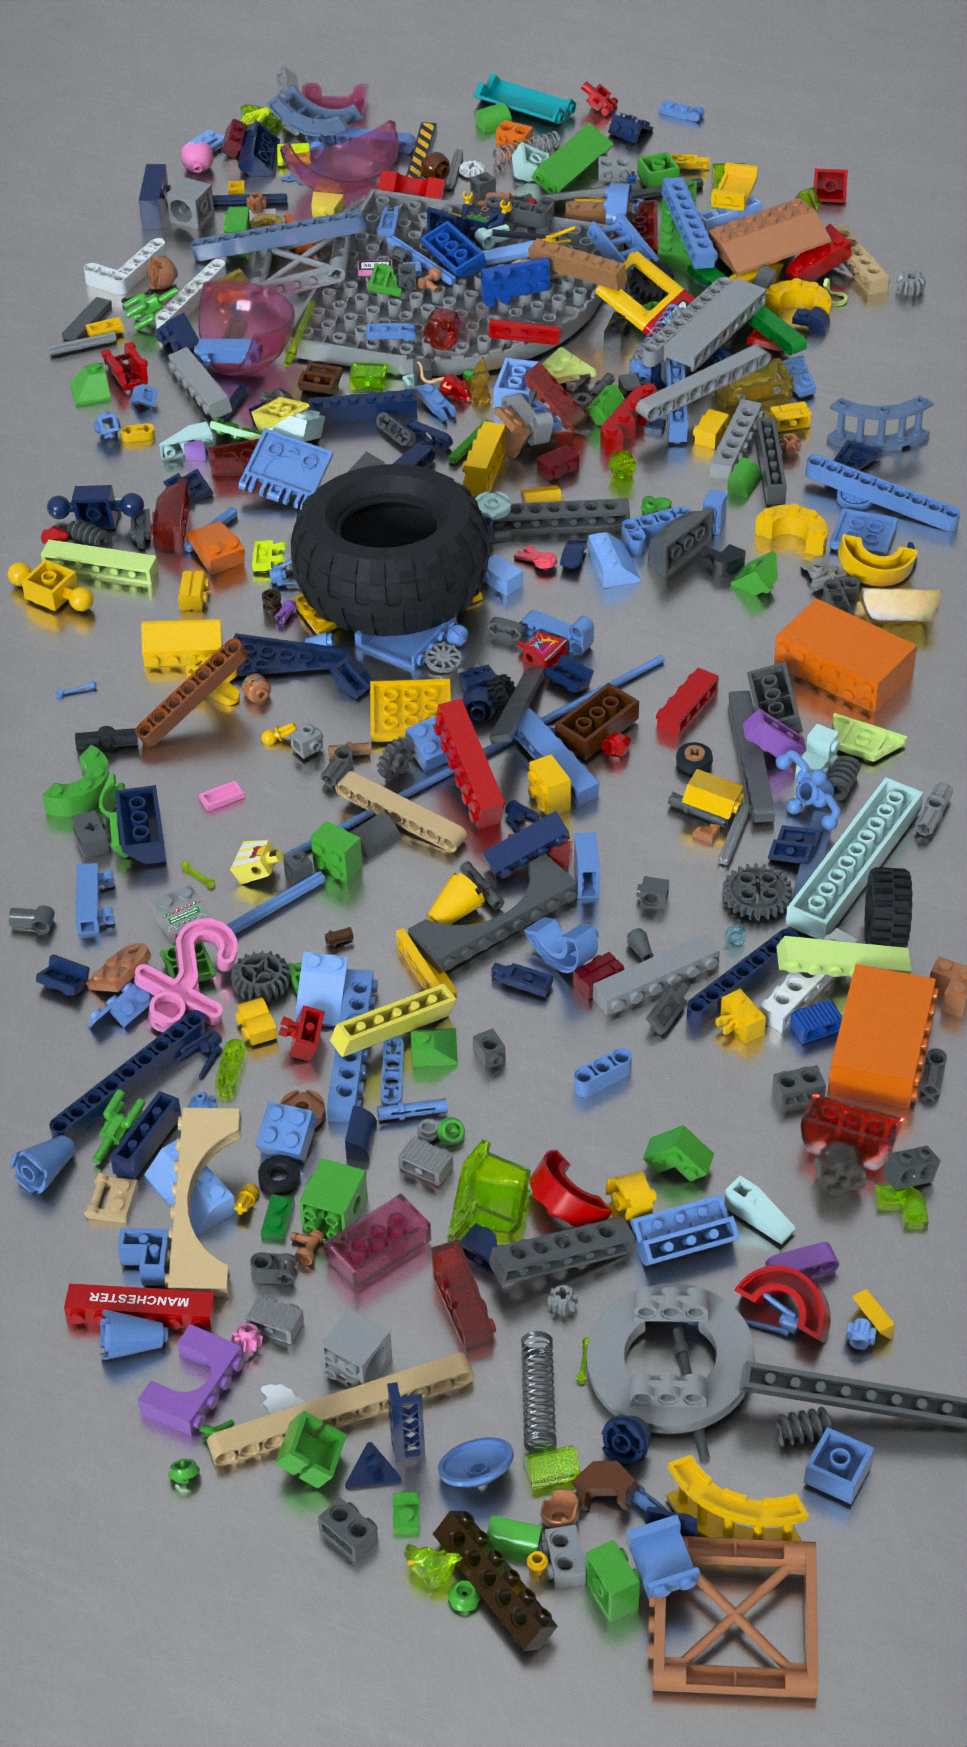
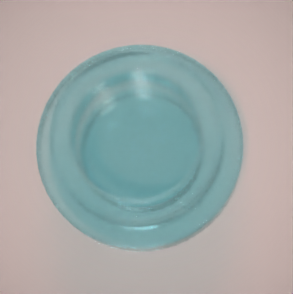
M732 925L725 932L726 942L733 946H739L747 939L746 930L740 925Z

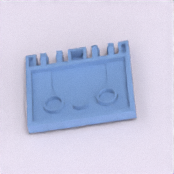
M264 428L239 481L238 489L246 491L248 488V492L253 493L257 482L263 484L259 490V496L264 497L269 485L267 499L279 503L284 491H286L283 504L287 505L290 502L291 495L295 494L297 497L293 507L298 509L301 502L303 504L305 499L319 488L333 457V451Z

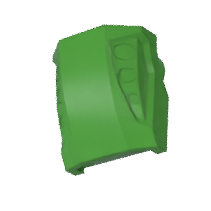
M203 942L194 947L198 982L205 981L216 975L210 956ZM170 946L166 949V952L165 950H160V957H162L168 976L175 979L178 975L175 946Z

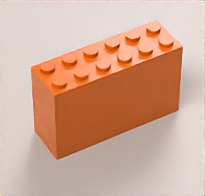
M815 598L776 635L774 665L786 662L789 673L875 714L913 676L917 645Z
M855 964L831 1061L828 1085L829 1094L910 1109L911 1100L916 1101L918 1087L914 1086L920 1084L922 1070L918 1069H922L926 1053L922 1052H926L929 1042V1036L926 1035L931 1033L933 1020L929 1018H933L935 1015L936 1003H932V1001L936 1002L939 989L935 988L936 979Z

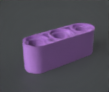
M820 1242L771 1256L765 1262V1266L780 1265L796 1269L811 1279L830 1274L837 1270L840 1265L828 1242Z

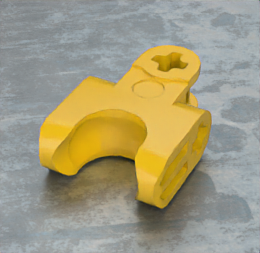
M199 655L194 664H188L185 667L188 677L211 656ZM237 669L209 696L227 706L236 704L240 700L239 690L232 686L230 681L237 676Z

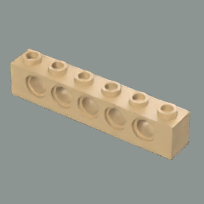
M844 224L835 225L834 227L851 242L852 256L842 263L869 296L887 292L888 284L890 283L889 275L886 274L874 260L873 256L866 251L865 247L860 244L858 239L853 236Z

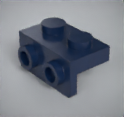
M563 654L559 658L558 665L547 667L544 675L551 678L552 682L565 686L568 691L578 692L589 688L594 671Z
M53 954L49 958V966L37 973L36 982L43 984L46 988H54L62 991L65 995L74 996L87 988L86 982L89 978L90 968Z

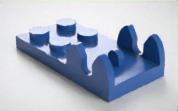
M548 257L481 269L482 300L490 308H494L495 300H500L503 304L509 305L511 297L550 290V260Z

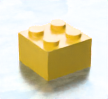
M552 754L529 762V771L527 772L529 786L527 789L530 797L536 800L539 809L544 811L546 815L554 811L560 814L571 810V779Z

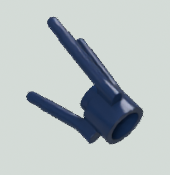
M516 800L510 801L505 807V813L508 814L506 820L511 823L516 833L521 830L515 820L521 821L526 816L536 822L540 820L539 813L520 804Z
M210 1029L203 1036L181 1049L182 1054L177 1059L182 1060L199 1047L204 1052H212L199 1075L200 1078H203L215 1056L222 1050L219 1046L222 1043L220 1034Z

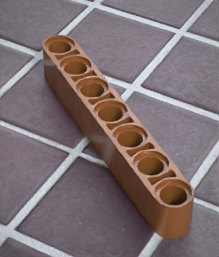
M236 638L228 640L138 724L135 732L144 745L148 747L156 745L247 659L248 652L240 640Z

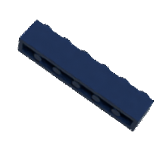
M415 389L308 399L310 406L308 411L315 410L320 412V415L325 416L323 426L376 421L377 416L381 412L392 414L397 419L417 417Z

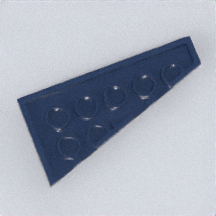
M235 633L233 637L240 640L248 652L247 659L237 668V676H246L254 673L271 674L331 669L349 655V649L238 633Z

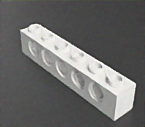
M838 928L831 934H827L823 939L858 943V939ZM807 972L789 973L782 985H778L768 999H764L760 1004L759 1010L766 1017L765 1024L782 1033L790 1025L791 1013L799 1008L804 1009L835 977L828 974L811 975Z

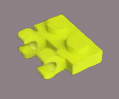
M273 540L254 541L253 571H269L273 566L282 564L281 562L284 563L283 554L285 553L286 543L279 542L274 544Z

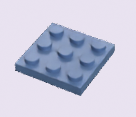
M843 508L829 548L838 550L842 535L846 534L862 538L863 546L871 554L886 556L898 524V518Z

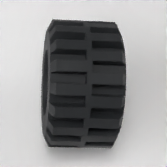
M650 259L654 265L674 280V274L671 273L672 269L670 267L667 268L665 262L662 264L661 260L654 261V259ZM634 267L629 284L631 296L634 295L633 299L635 301L639 300L641 305L649 302L660 303L668 293L660 286L651 287L645 284L644 280L648 279V277Z

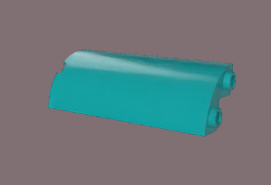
M492 73L486 85L485 83H478L473 95L474 98L493 104L503 102L508 109L556 124L565 122L576 110V103L571 98L565 100L507 82Z

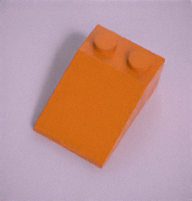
M220 521L185 533V536L210 575L244 563V546L237 535Z

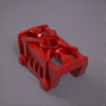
M133 342L124 345V355L113 356L109 349L101 351L105 365L108 366L109 371L116 377L123 391L132 390L135 386L141 384H148V362L141 358ZM127 359L128 365L123 363V361Z

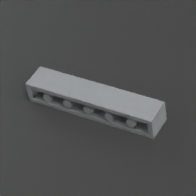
M187 347L168 355L170 360L168 366L171 372H175L178 381H182L184 388L189 390L192 398L195 397L197 404L202 406L206 415L209 414L214 420L232 412L229 397Z
M706 934L701 935L594 983L593 1000L606 1016L619 1012L623 1008L639 1003L641 1000L652 995H657L671 986L674 987L676 984L694 978L698 974L714 969L719 965L720 950Z

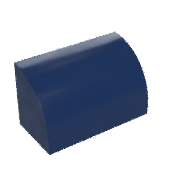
M353 1106L345 1139L346 1159L369 1162L377 1129V1120L370 1111L359 1106Z

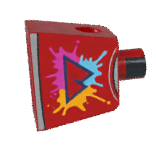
M537 632L531 639L522 636L518 641V647L523 649V661L532 668L545 666L546 669L547 667L558 665L560 656L563 654L567 656V640Z

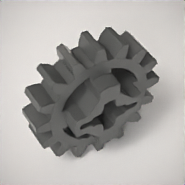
M401 737L398 740L393 739L392 744L388 743L387 747L382 750L383 755L378 758L380 762L377 764L379 768L377 772L386 780L393 781L394 778L398 779L400 774L404 775L405 771L410 767L408 765L409 762L414 760L412 756L415 754V751H413L415 746L407 739Z

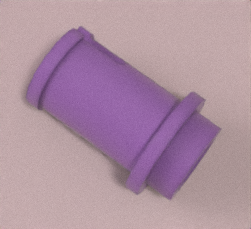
M293 600L284 601L282 608L275 614V619L278 620L282 616L279 623L284 624L289 616L296 612V603Z

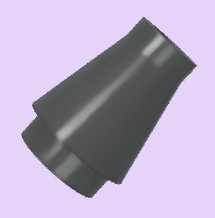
M636 928L627 934L628 945L638 954L642 961H646L654 956L645 931L641 928Z

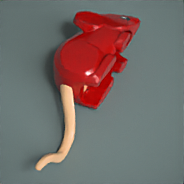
M419 361L417 362L420 366L421 378L424 382L431 384L440 381V391L444 395L453 396V400L456 402L458 399L471 402V393L466 379L461 382L454 374H447L444 377L427 380L424 378L422 364Z

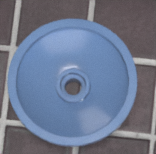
M495 1437L473 1439L448 1451L439 1462L438 1472L444 1482L455 1487L472 1488L483 1486L506 1472L513 1461L514 1452L511 1444L504 1439Z

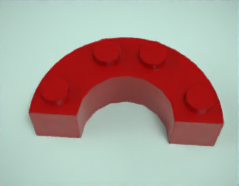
M381 170L378 190L442 199L445 179L433 177L417 179L404 176L398 172Z
M558 1150L546 1152L530 1176L529 1183L533 1191L532 1196L547 1208V1213L552 1217H559L574 1227L607 1220L613 1212L600 1196L580 1189L567 1177L565 1173L571 1164Z
M766 1266L748 1274L735 1288V1292L760 1306H763L767 1301L763 1297L764 1293L771 1297L781 1294L790 1295L795 1299L799 1307L797 1328L825 1343L831 1323L829 1303L819 1285L807 1275L787 1266Z

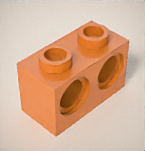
M504 120L496 129V143L505 146L508 144L512 145L514 142L518 144L519 141L524 142L525 139L533 138V127Z

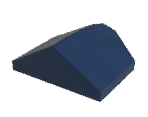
M348 655L333 666L330 671L338 689L357 699L370 690V681L373 680L365 667L352 659L351 655Z

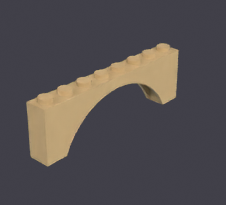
M183 1108L182 1116L178 1117V1130H181V1138L176 1139V1152H179V1160L174 1162V1173L177 1174V1182H173L172 1195L176 1198L175 1205H171L170 1217L174 1219L173 1227H169L168 1233L169 1242H172L171 1250H167V1264L170 1265L169 1273H165V1287L168 1289L214 1292L215 1297H229L231 1277L229 1266L212 1256L199 1242L191 1225L190 1204L196 1181L207 1163L222 1149L241 1139L242 1116L240 1108Z

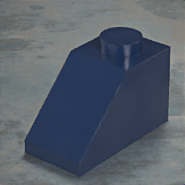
M475 1223L459 1241V1256L496 1277L489 1265L492 1248L498 1246L496 1234L489 1228Z

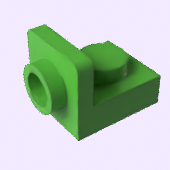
M410 1491L393 1493V1534L420 1533L419 1493Z

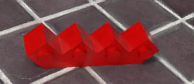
M654 383L637 386L601 426L600 445L605 455L623 452V440L634 439L635 427L646 424L647 420L636 412V405L643 398L658 392Z

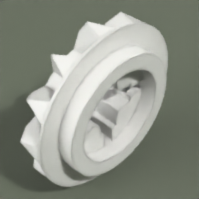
M469 160L459 165V173L465 177L471 178L485 172V166L480 161Z

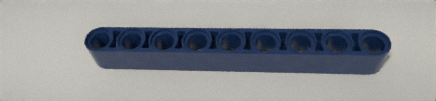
M192 1011L186 1014L55 1116L49 1124L52 1138L64 1135L74 1141L104 1117L103 1112L118 1089L125 1093L121 1100L123 1102L177 1060L178 1056L182 1054L181 1049L206 1033L204 1015L199 1011Z

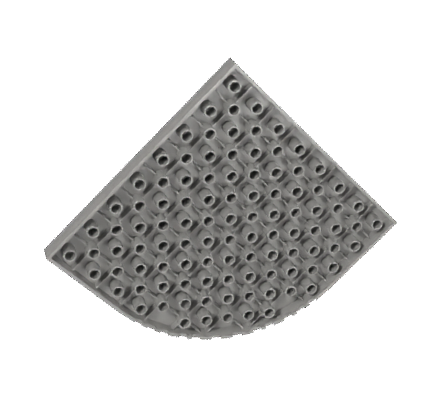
M372 189L360 209L363 213L367 229L361 233L352 234L345 279L341 282L312 290L284 337L285 356L392 373L394 375L413 374V359L431 358L432 376L462 375L466 369L478 373L502 368L505 358L527 360L557 346L489 338L490 319L558 326L562 329L560 344L591 319L602 298L595 293L599 285L565 275L563 278L550 279L549 291L511 297L509 305L503 304L500 300H495L494 308L487 307L481 295V272L469 278L457 277L420 240L422 236L428 233V207L461 215L462 206L465 203ZM385 206H389L390 211H394L395 206H399V220L395 236L456 276L457 282L455 284L449 285L441 279L438 281L432 280L431 282L439 287L437 293L426 286L420 289L416 284V290H401V297L368 291L371 276H358V261L390 260L389 253L392 246L387 243V237L378 235L380 218ZM554 217L549 225L542 229L510 222H504L503 224H507L510 231L549 235L576 227L575 230L559 236L558 241L571 240L570 243L560 245L604 257L586 234L591 222ZM597 223L600 228L609 226ZM616 231L605 234L609 240L620 237ZM467 234V238H468L473 244H475L481 251H483V250H488V249H484V248L476 241L475 237H474V238H471V237H469L468 234ZM509 238L508 240L495 243L491 249L533 240ZM623 243L615 247L619 252L625 251L627 245ZM529 257L521 258V260H523V261H525V260H530V258H529ZM396 260L392 261V268L399 287L398 264L401 263ZM515 260L486 265V268L511 264ZM421 266L422 276L416 277V280L427 276L429 271ZM411 323L416 327V338L409 341L404 339L367 340L366 324Z

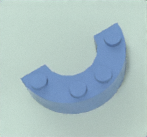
M611 182L609 187H606L605 197L607 200H604L603 209L606 210L605 225H612L619 213H623L627 218L628 204L631 202L632 195L631 183Z
M543 917L524 929L526 936L537 953L550 966L564 973L573 972L594 958L598 950L597 938L599 933L592 925L580 924L565 934L556 919Z

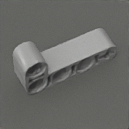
M521 394L502 397L501 407L513 409L532 430L526 440L529 445L533 446L550 441L553 428V417L550 412L536 414Z

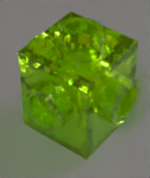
M613 451L608 467L614 477L632 479L633 472L636 469V461L628 451Z

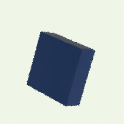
M659 418L652 422L647 420L644 426V433L662 435L666 419Z

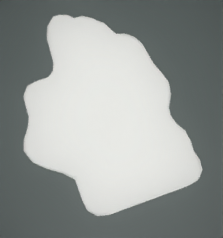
M269 1384L261 1387L262 1393L267 1397L263 1405L267 1408L269 1414L306 1403L300 1397L295 1396L293 1391L284 1385Z

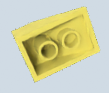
M278 397L251 413L258 431L263 432L264 428L271 429L289 416L303 413L310 406L309 403Z

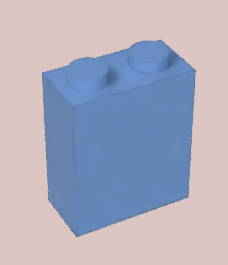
M596 832L574 833V866L576 882L578 883V900L599 899L600 865Z

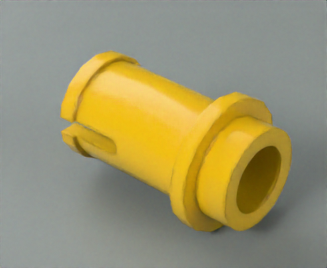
M540 1551L531 1553L527 1558L529 1577L534 1582H539V1576L541 1581L546 1577L545 1568L547 1567L548 1559Z

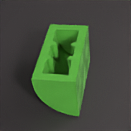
M503 102L475 111L476 126L484 133L495 131L504 120L512 122L510 111Z
M742 457L728 477L727 493L748 498L762 478L759 467L750 459Z
M491 1515L487 1535L490 1538L489 1541L497 1550L503 1553L505 1559L527 1563V1558L531 1553L540 1551L542 1526Z

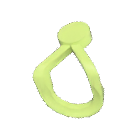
M825 278L824 289L830 295L844 297L842 301H832L831 306L846 304L848 296L842 292H832L830 289V279Z

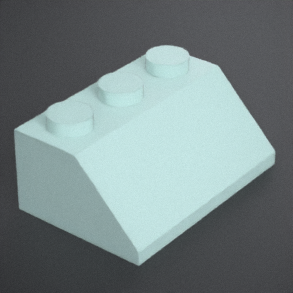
M315 410L303 411V413L289 416L269 430L304 442L321 438L325 416L320 415V412Z

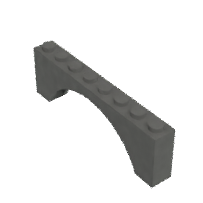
M544 854L529 862V887L523 898L506 913L494 919L470 925H448L425 919L408 928V935L422 957L440 974L470 959L482 950L488 949L491 945L504 940L516 931L522 930L534 921H538L550 912L556 911L559 907L572 902L577 898L578 883L547 854Z

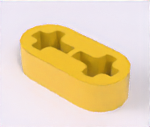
M149 423L126 425L120 429L121 439L124 442L151 440L155 437V428Z

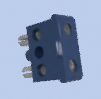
M481 662L475 664L476 668L471 667L467 671L462 667L457 669L460 676V685L465 692H468L475 686L488 687V681L499 675L495 674L489 664L483 666Z

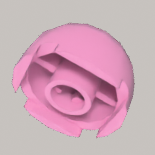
M194 142L186 144L181 150L183 166L192 173L207 171L213 162L212 148L204 142H200V144H194Z

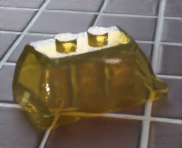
M863 588L857 595V603H862L865 614L871 623L885 624L888 627L897 626V624H904L905 627H915L916 625L926 624L934 618L939 609L942 590Z

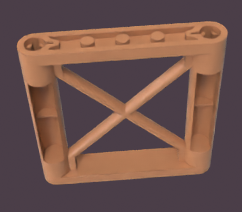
M682 1536L692 1564L780 1568L736 1608L700 1573L699 1583L696 1584L727 1616L681 1657H665L666 1597L650 1598L649 1607H654V1616H649V1633H654V1642H648V1659H653V1691L817 1699L816 1542ZM789 1574L804 1575L805 1663H790L743 1616ZM736 1623L780 1668L694 1665L690 1663Z

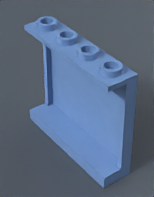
M456 614L455 618L437 627L409 635L372 636L357 631L355 633V646L415 670L418 666L424 665L426 649L432 650L433 646L437 643L445 642L450 626L458 625Z

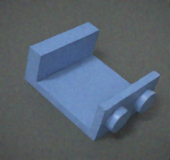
M677 1514L627 1530L626 1542L648 1599L653 1597L663 1598L672 1591L678 1589L688 1590L693 1588L696 1583H699L700 1571L698 1567L694 1568L680 1533L681 1523Z

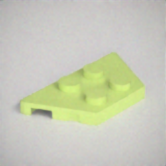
M563 347L558 348L540 365L541 373L558 384L580 380V375L590 374L591 377L597 376L596 370Z
M837 713L833 714V729L839 732V751L875 762L907 743V736Z

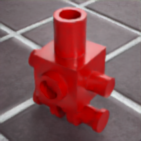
M586 81L581 87L589 95L586 102L597 111L601 108V113L604 116L611 113L618 104V99L615 97L611 99L610 95L612 93L601 84L595 88Z

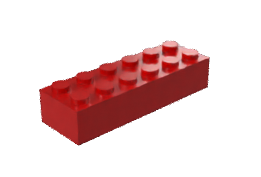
M462 698L439 704L437 713H435L436 721L433 724L434 733L440 737L441 750L447 754L448 767L454 771L455 784L457 788H461L462 801L464 805H468L471 822L475 823L477 829L501 823L505 802Z

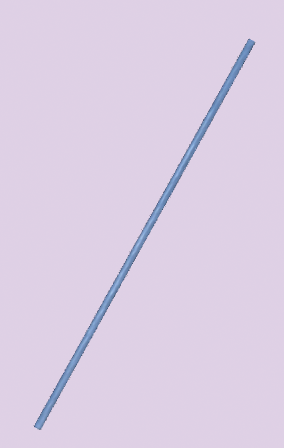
M659 655L608 683L618 687L663 663L665 659L662 655ZM603 686L540 718L541 721L546 725L571 712ZM512 737L510 742L495 743L483 748L485 756L516 741V739ZM447 767L398 793V795L408 798L454 774V771ZM366 810L337 826L348 830L376 814ZM311 840L284 853L283 856L285 857L301 849L304 852L312 849Z

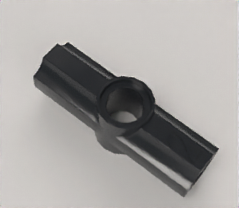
M102 726L98 731L75 733L76 750H86L90 745H93L100 751L109 753L114 751L116 747L137 746L138 736L135 732L136 728L115 730L111 726Z

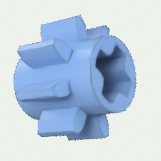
M858 1318L854 1321V1324L848 1323L845 1339L850 1340V1345L856 1349H866L868 1344L874 1345L877 1329L872 1328L873 1325L869 1320Z

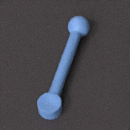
M91 681L87 685L79 686L76 688L64 691L57 690L56 696L58 698H61L68 693L84 690L87 688L94 689L96 688L97 684L96 682Z

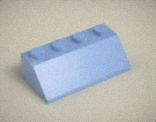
M176 1140L160 1150L144 1174L146 1180L170 1207L175 1205L176 1198L172 1195L173 1182H177V1174L174 1173V1162L179 1160V1152H176ZM207 1165L199 1175L191 1197L190 1217L196 1237L236 1214L233 1194Z

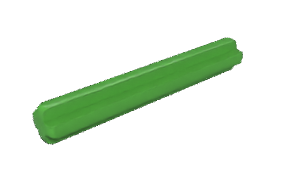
M483 423L448 456L449 463L456 464L472 448L473 440L477 439L478 429L482 427Z

